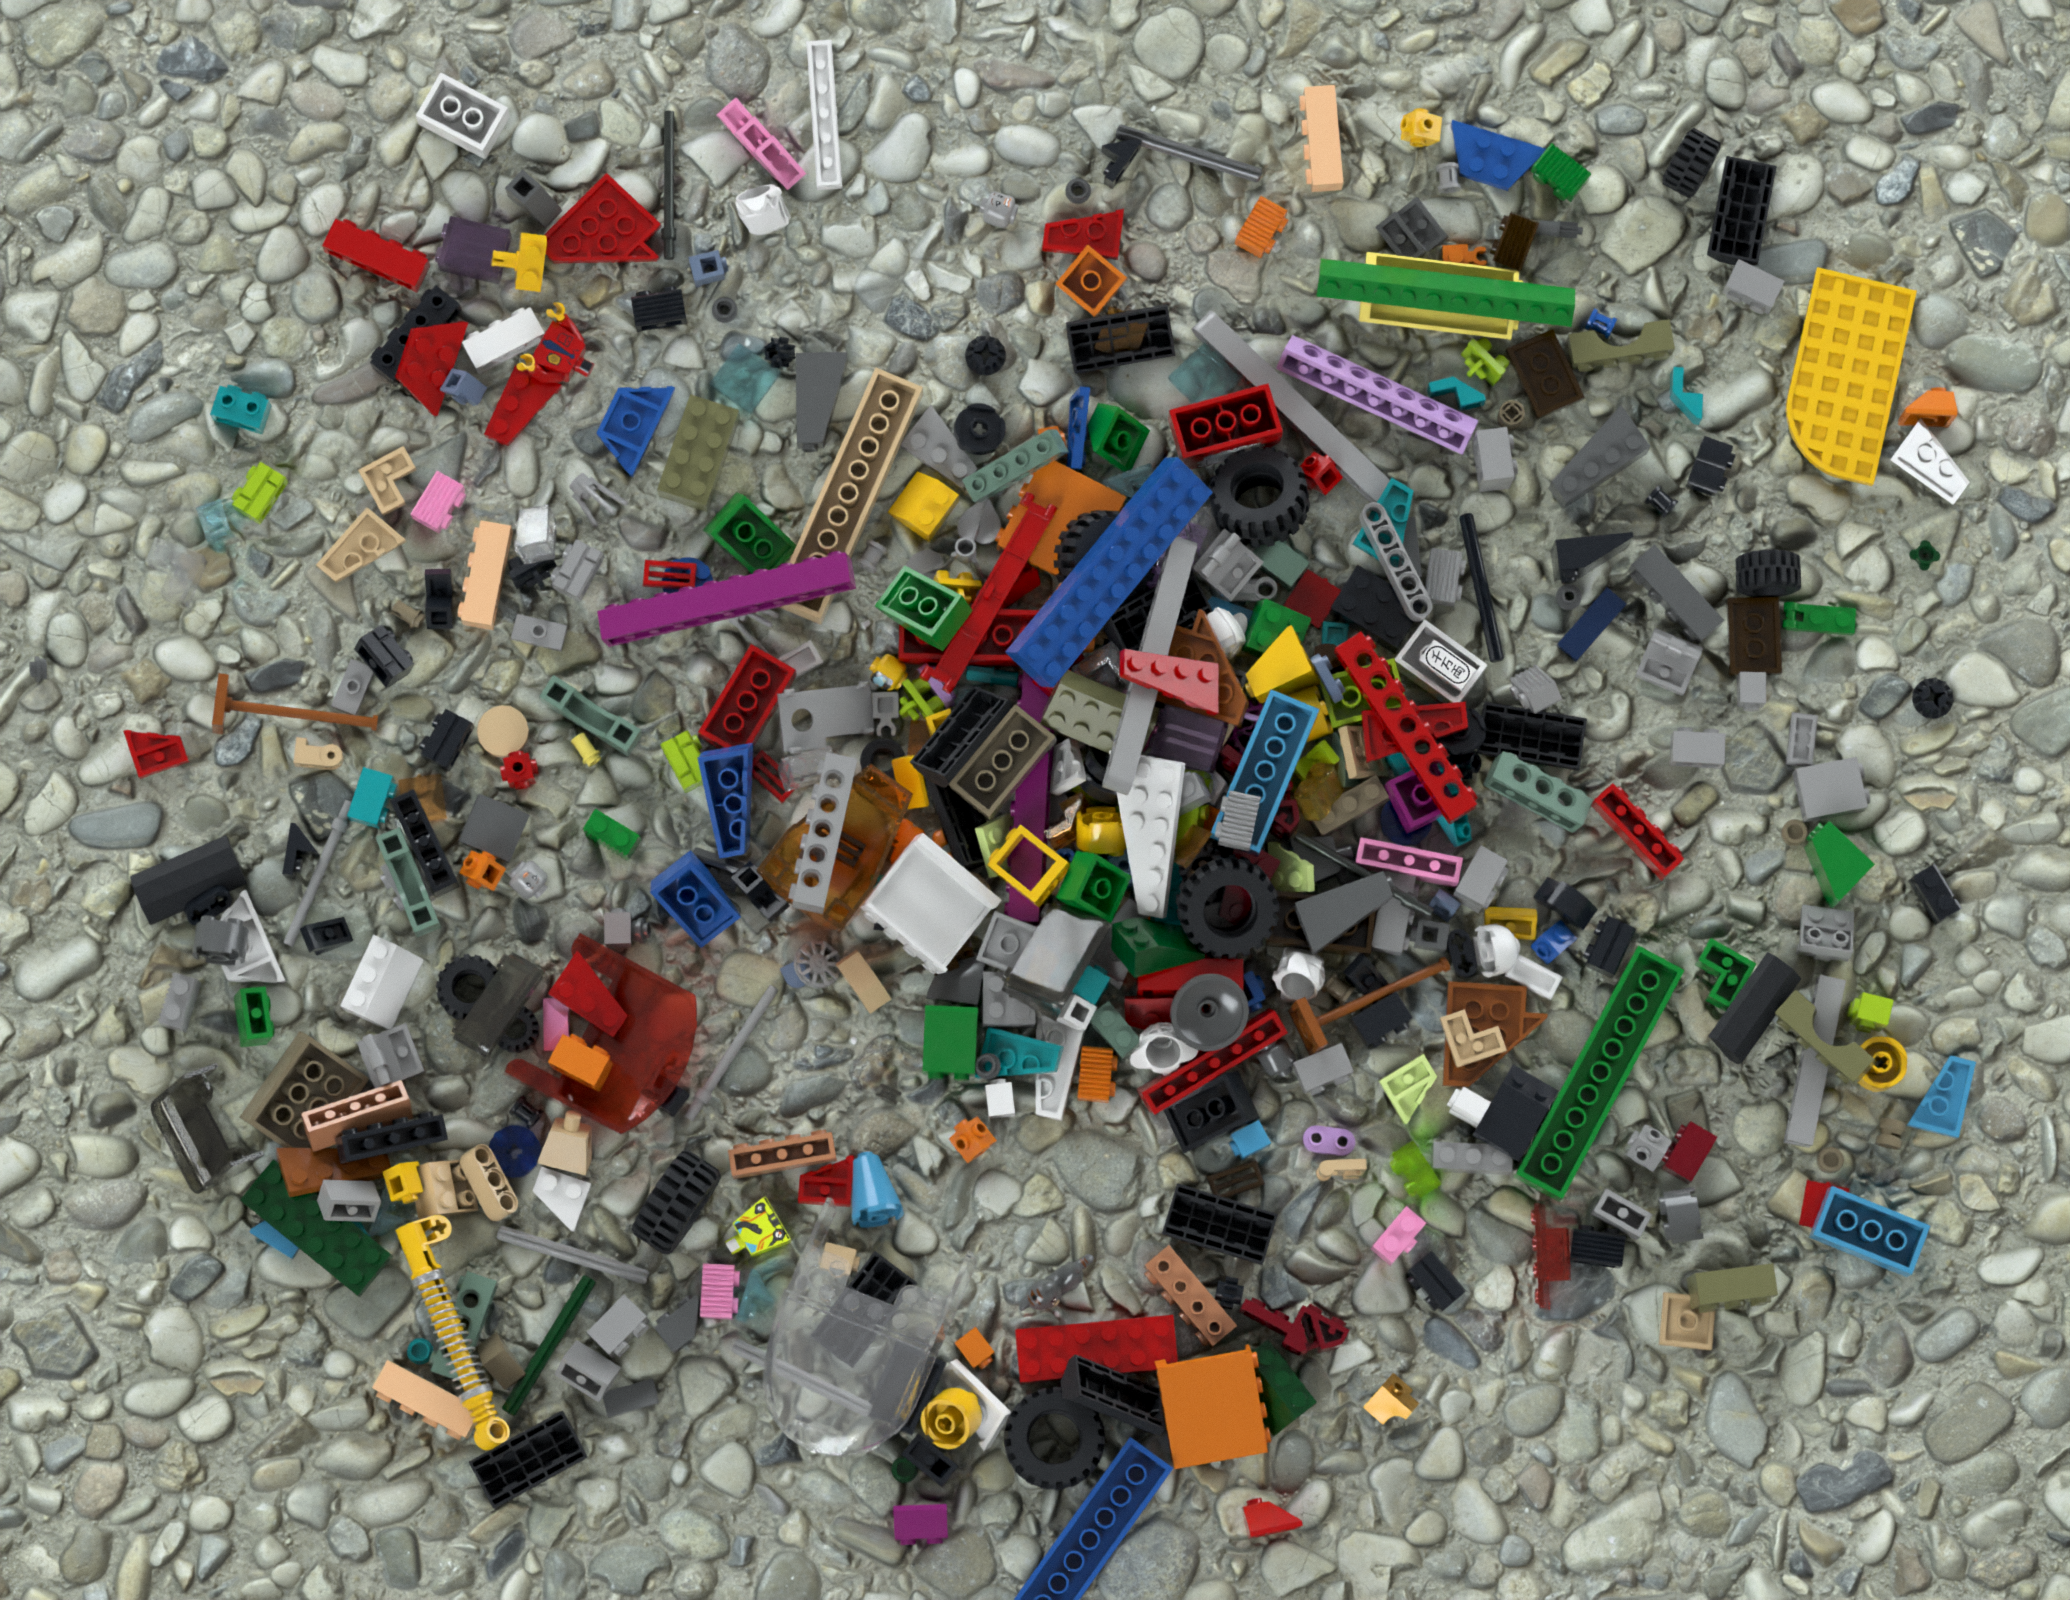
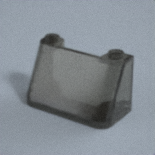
M1053 901L1052 904L1046 903L1039 916L1043 919L1013 968L1008 966L1001 980L1005 983L1001 990L1056 1022L1080 978L1105 940L1112 923L1071 906Z

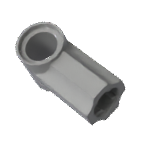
M1268 577L1249 579L1230 602H1257L1265 598L1274 602L1278 595L1277 584ZM1263 586H1269L1273 589V592L1269 596H1262L1259 590Z

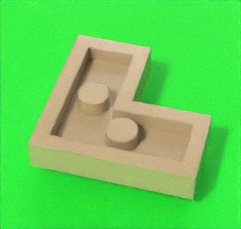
M404 446L358 470L383 516L406 504L394 483L416 471V467Z
M1362 726L1338 728L1340 744L1343 748L1346 762L1345 768L1349 779H1369L1377 775L1378 779L1388 777L1385 758L1366 764Z
M1465 1009L1440 1017L1439 1019L1456 1068L1507 1051L1498 1026L1473 1034Z

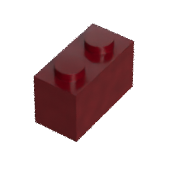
M1692 1121L1686 1126L1681 1124L1674 1136L1678 1141L1673 1149L1668 1147L1661 1159L1665 1162L1661 1169L1688 1185L1694 1179L1718 1138Z

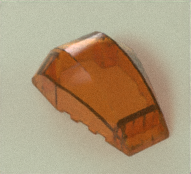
M873 764L868 765L853 778L842 827L844 833L866 845L865 850L853 869L835 859L823 914L798 909L817 924L838 932H842L862 911L860 907L876 887L913 796V793ZM830 803L821 805V809L824 812L829 813L835 810V807ZM807 814L799 822L787 829L756 869L757 873L774 892L791 905L793 904V899L788 897L791 884H797L799 874H794L797 858H799L802 850L800 849L803 833L808 834L810 828L809 824H805ZM822 829V832H824V833H826L827 835H829V832H827V831H825L824 829ZM841 839L839 840L841 843H843V844L847 845L848 847H850V848H852V849L858 851V849L855 848L854 846L848 844L847 842H845V841H843V840H841ZM839 848L837 849L838 853L846 856L851 860L853 859L852 855L844 852ZM809 856L812 861H817L815 856ZM808 877L804 880V883L808 887H815L818 881L813 877Z

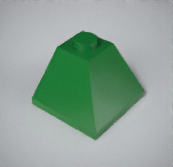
M1098 403L1087 425L1093 451L1122 473L1129 475L1150 430L1120 407Z

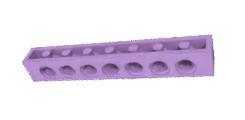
M1292 335L1284 348L1276 368L1462 455L1479 421Z

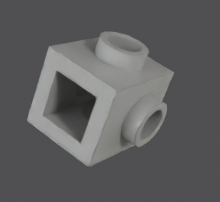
M1645 1124L1640 1133L1635 1130L1627 1144L1631 1145L1626 1155L1653 1172L1665 1155L1672 1140L1662 1135L1657 1129Z

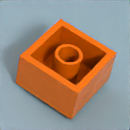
M1087 245L1055 285L1091 315L1097 317L1128 278Z
M572 1033L569 1037L562 1034L548 1060L552 1069L597 1092H600L613 1067L607 1051L595 1045L593 1049L587 1047L584 1039Z

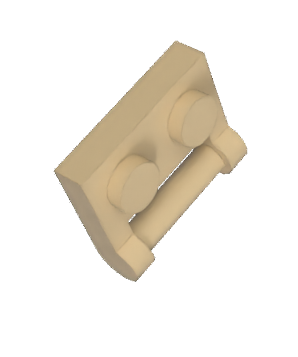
M1366 1159L1325 1160L1320 1163L1316 1171V1177L1320 1181H1328L1331 1176H1343V1180L1359 1179V1176L1363 1175L1367 1169Z

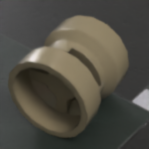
M1515 400L1504 402L1497 416L1499 426L1507 427L1508 431L1519 428L1525 415L1524 407Z
M1881 1118L1879 1123L1881 1131L1876 1137L1875 1144L1888 1149L1901 1150V1134L1905 1132L1906 1123L1895 1119Z

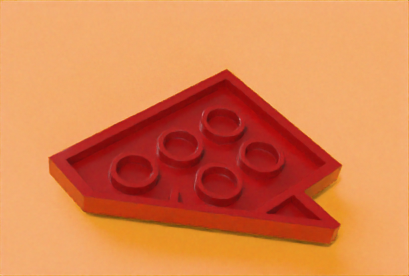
M606 173L544 234L547 238L545 256L554 264L657 262L659 256L645 243L662 225Z

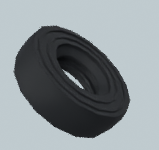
M886 738L875 739L868 743L861 753V771L868 780L875 784H892L896 781L893 767L887 771H879L874 767L873 759L880 752L890 754L893 759L905 756V752L893 740Z

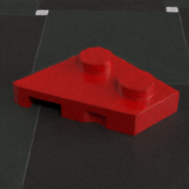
M132 730L123 731L140 779L189 762L180 736L159 735L158 733L151 732L142 733Z

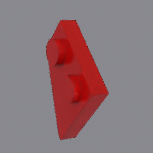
M847 1156L845 1160L832 1165L830 1163L822 1166L817 1171H810L800 1175L798 1204L850 1207L854 1156Z

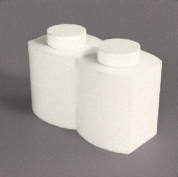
M1463 1086L1461 1091L1456 1088L1447 1106L1450 1107V1114L1476 1128L1491 1102Z

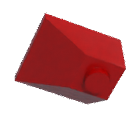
M1262 1498L1246 1501L1247 1506L1242 1507L1248 1539L1294 1530L1303 1526L1302 1520L1269 1501L1262 1502Z

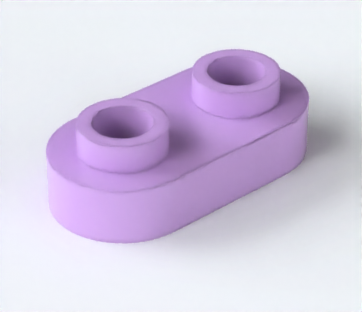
M927 663L917 669L919 675L926 665L929 666ZM930 677L928 681L931 686L930 691L934 696L937 695L944 703V710L955 706L954 699H956V695L952 691L951 694L942 690L944 685Z
M1315 1125L1305 1131L1303 1144L1308 1151L1313 1153L1346 1156L1353 1151L1355 1138L1346 1129ZM1313 1134L1320 1135L1321 1141L1319 1143L1312 1141L1311 1136ZM1341 1137L1347 1140V1145L1344 1147L1339 1146L1337 1140Z

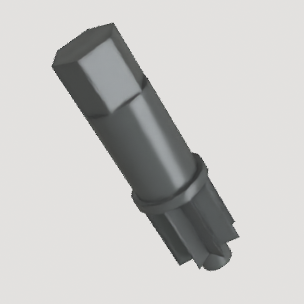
M1536 220L1540 223L1535 235L1577 239V234L1582 235L1583 227H1578V222Z

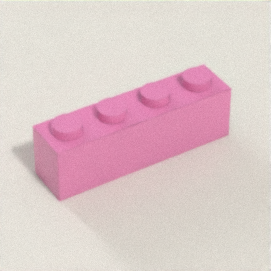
M1362 837L1359 840L1355 863L1368 871L1378 873L1390 871L1415 876L1417 881L1456 888L1458 885L1463 861L1461 857Z

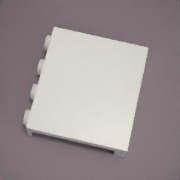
M921 833L913 838L861 904L860 908L864 911L863 915L869 921L875 924L879 923L884 928L883 932L889 938L900 941L904 945L903 949L909 955L920 958L924 962L923 966L925 969L933 974H941L948 970L946 966L988 912L996 908L1002 900L928 836Z

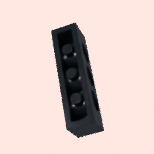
M414 789L391 799L390 802L435 896L438 898L459 888L460 885Z

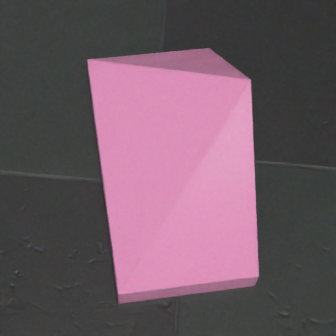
M544 998V1051H554L562 1034L570 1036V1009L554 998Z

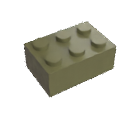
M1773 1263L1695 1273L1686 1278L1688 1293L1691 1299V1310L1699 1309V1313L1713 1312L1716 1309H1720L1719 1306L1723 1305L1725 1310L1737 1309L1745 1306L1747 1302H1750L1751 1307L1762 1306L1770 1303L1771 1298L1778 1295Z

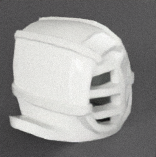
M773 184L759 186L746 190L736 197L738 215L751 234L765 235L789 224L791 216L784 204L780 187H776Z
M1217 607L1213 612L1207 614V617L1227 658L1232 659L1240 652L1246 642L1244 634L1248 627V621L1242 613L1232 616L1229 611Z
M1284 948L1278 968L1273 972L1272 977L1277 989L1281 990V1000L1294 1004L1296 1000L1306 997L1308 1001L1317 996L1318 991L1325 982L1324 961L1318 954L1312 955L1311 951L1305 949Z
M1158 1022L1150 1025L1140 1034V1047L1132 1053L1130 1062L1138 1069H1151L1153 1072L1166 1076L1178 1069L1182 1063L1195 1058L1198 1050L1186 1045L1177 1036L1172 1023Z

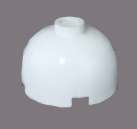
M1498 924L1477 927L1475 931H1478V935L1473 937L1472 946L1477 966H1483L1485 972L1481 973L1489 978L1511 970L1520 952L1518 939L1514 937L1508 928Z

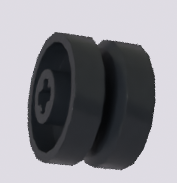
M1090 746L1083 761L1086 781L1079 785L1089 796L1098 801L1108 804H1119L1117 792L1102 787L1110 754Z

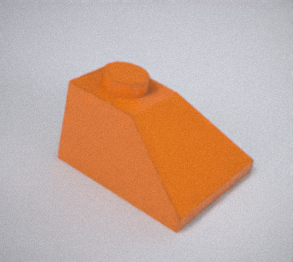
M1942 387L1931 388V391H1926L1906 407L1898 419V425L1915 426L1921 418L1927 427L1949 428L1957 417L1958 411L1954 392L1946 391V388Z

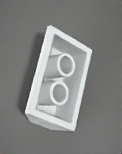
M373 935L340 1005L341 1008L387 1030L393 1028L424 959L396 944Z

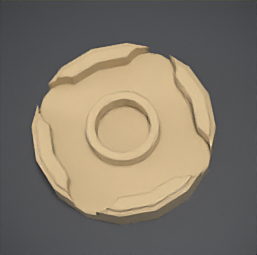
M501 705L493 707L483 714L478 722L477 735L480 744L486 752L496 757L505 758L508 757L509 753L521 751L528 741L529 727L527 720L520 711L511 706Z

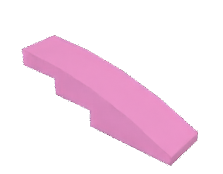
M734 98L716 114L751 155L786 190H789L806 174L774 135H770L757 118L753 117L737 98Z

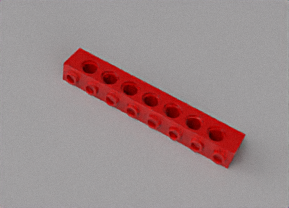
M1359 632L1337 646L1334 654L1450 825L1475 809L1478 797L1470 786L1466 788L1461 781L1463 778L1461 771L1455 764L1451 766L1446 758L1449 756L1447 750L1441 743L1437 744L1432 737L1434 732L1427 721H1421L1417 715L1420 711L1414 701L1406 699L1403 694L1405 688L1398 678H1392L1388 672L1391 670L1388 662L1383 656L1381 658L1378 657L1374 651L1376 645L1369 635L1364 636L1362 632ZM1361 656L1368 657L1371 665L1367 668H1362L1358 665L1357 659ZM1374 678H1381L1385 681L1386 686L1383 689H1375L1371 681ZM1390 699L1397 700L1400 708L1396 711H1391L1386 707V702ZM1403 721H1410L1415 729L1407 733L1401 729L1400 724ZM1423 742L1429 747V752L1419 754L1415 750V745ZM1433 764H1439L1444 772L1440 776H1435L1431 774L1429 767ZM1446 786H1454L1458 791V795L1450 798L1445 795L1444 788Z

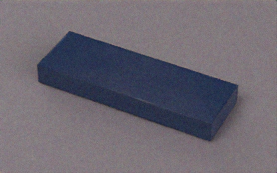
M1607 587L1556 646L1577 662L1626 606V603Z

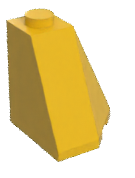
M1292 625L1288 626L1245 674L1248 680L1245 687L1250 697H1256L1260 704L1266 702L1271 689L1288 695L1320 684L1315 669L1303 646L1300 644L1301 641Z

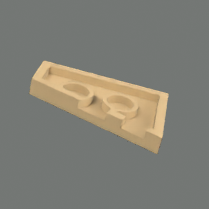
M366 508L316 566L335 583H338L407 541L369 508Z

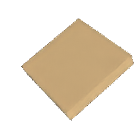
M1663 1292L1659 1345L1711 1351L1715 1311L1699 1313V1309L1691 1310L1690 1295Z

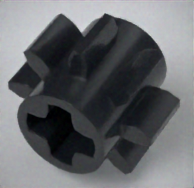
M772 337L771 342L764 346V359L772 361L771 367L788 368L789 363L796 358L795 345L788 344L789 338Z
M1476 752L1465 757L1450 756L1449 763L1451 765H1458L1463 775L1462 779H1472V773H1478L1481 768V758Z
M1226 1276L1225 1282L1218 1280L1215 1300L1221 1301L1220 1306L1222 1308L1232 1310L1234 1304L1241 1305L1244 1286L1238 1285L1239 1278Z

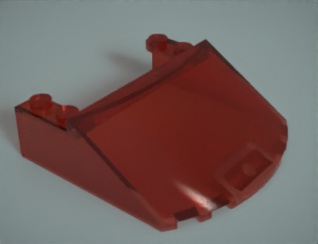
M579 933L571 946L572 956L578 950L593 970L612 980L607 989L628 1015L613 1038L590 1022L581 1037L585 1040L587 1047L593 1049L595 1045L607 1051L613 1063V1067L600 1092L564 1074L557 1078L523 1059L510 1061L502 1074L548 1098V1100L569 1110L577 1111L581 1116L621 1135L633 1129L653 1114L666 1101L681 1079L693 1050L697 1028L696 995Z

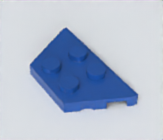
M1452 120L1451 123L1455 155L1459 165V176L1508 191L1546 150V148Z
M667 386V388H618L598 428L597 436L631 477H634L675 392V387Z

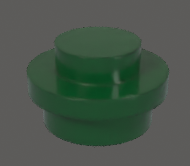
M902 1456L893 1462L891 1471L897 1481L908 1483L915 1479L918 1468Z

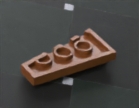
M276 1148L277 1159L289 1197L318 1192L321 1189L323 1180L371 1181L384 1178L382 1172L391 1168L387 1154L340 1164L337 1148H323L314 1152L312 1148Z

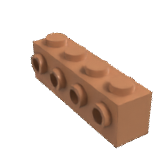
M402 1080L301 1113L305 1133L313 1152L335 1145V1138L342 1136L341 1131L357 1128L358 1132L367 1131V1125L382 1122L383 1127L393 1125L392 1120L403 1117H408V1120L413 1119L410 1099Z
M826 1130L813 1131L811 1136L801 1137L800 1134L789 1135L785 1137V1140L777 1142L774 1139L761 1140L759 1145L749 1146L748 1143L737 1144L733 1146V1149L728 1150L733 1179L837 1161L832 1132L827 1133Z
M1170 1245L1145 1264L1144 1268L1147 1270L1144 1273L1145 1277L1153 1286L1158 1284L1163 1289L1162 1297L1170 1306L1175 1304L1181 1311L1178 1313V1316L1187 1326L1190 1324L1194 1326L1198 1331L1195 1336L1203 1346L1209 1344L1213 1348L1237 1327Z

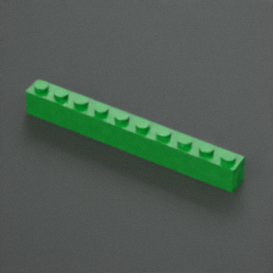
M1321 258L1316 296L1572 327L1576 289Z

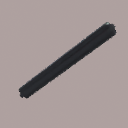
M1472 513L1460 515L1459 521L1489 659L1492 663L1500 662L1504 659L1474 516Z

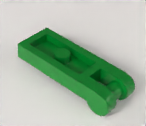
M1796 602L1784 603L1783 611L1786 612L1785 620L1782 623V629L1850 636L1855 634L1856 608L1809 605ZM1796 613L1803 614L1802 622L1796 620Z

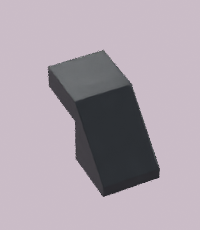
M451 568L425 569L427 629H453Z
M751 861L731 877L750 902L770 923L790 907L789 903Z

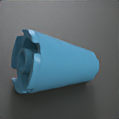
M870 1151L858 1154V1158L853 1161L851 1217L853 1225L855 1226L859 1222L862 1228L877 1227L889 1224L888 1219L895 1216L896 1220L900 1219L904 1215L903 1206L879 1156Z

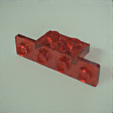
M1534 1203V1210H1531V1223L1535 1225L1532 1248L1536 1252L1537 1262L1533 1264L1534 1277L1538 1278V1288H1535L1534 1297L1540 1309L1550 1310L1549 1282L1571 1281L1569 1229L1567 1227L1546 1228L1545 1205Z

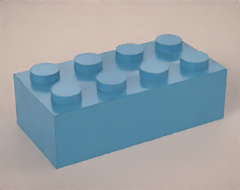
M1831 1186L1826 1191L1809 1238L1908 1277L1914 1271L1930 1225Z

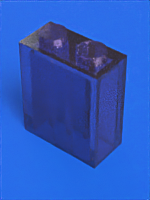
M450 216L449 223H444L441 238H444L443 245L437 248L435 262H438L439 270L499 285L504 267L491 266L493 250L508 252L512 238L510 230Z
M1165 704L1164 709L1161 708L1158 713L1156 723L1159 726L1157 732L1152 734L1149 741L1150 754L1167 760L1182 762L1187 766L1214 774L1229 724Z

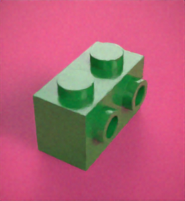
M266 986L241 988L234 996L240 1046L267 1045L274 1036V1024L270 1020L271 1002L269 996H267Z

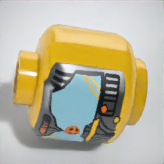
M885 654L881 659L876 656L869 667V670L872 671L870 680L886 692H891L894 689L898 691L902 682L908 676V673L905 672L906 665L891 654Z

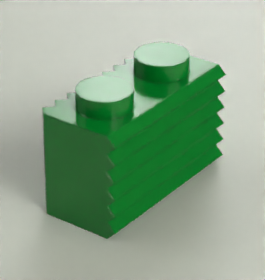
M1553 143L1549 145L1531 169L1535 181L1541 185H1549L1554 189L1553 194L1562 201L1567 199L1569 202L1573 201L1591 177L1590 171H1587L1586 168L1575 162L1574 159Z
M597 809L593 811L583 827L586 837L589 836L590 839H594V842L598 841L599 845L602 844L608 850L611 849L612 853L616 852V855H620L621 858L624 857L625 860L631 858L641 842L640 835Z

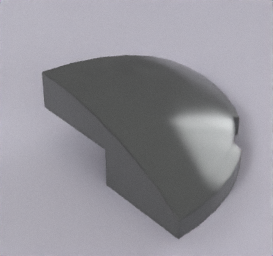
M977 955L958 961L959 968L935 976L928 989L926 999L978 1006L985 963L976 960Z

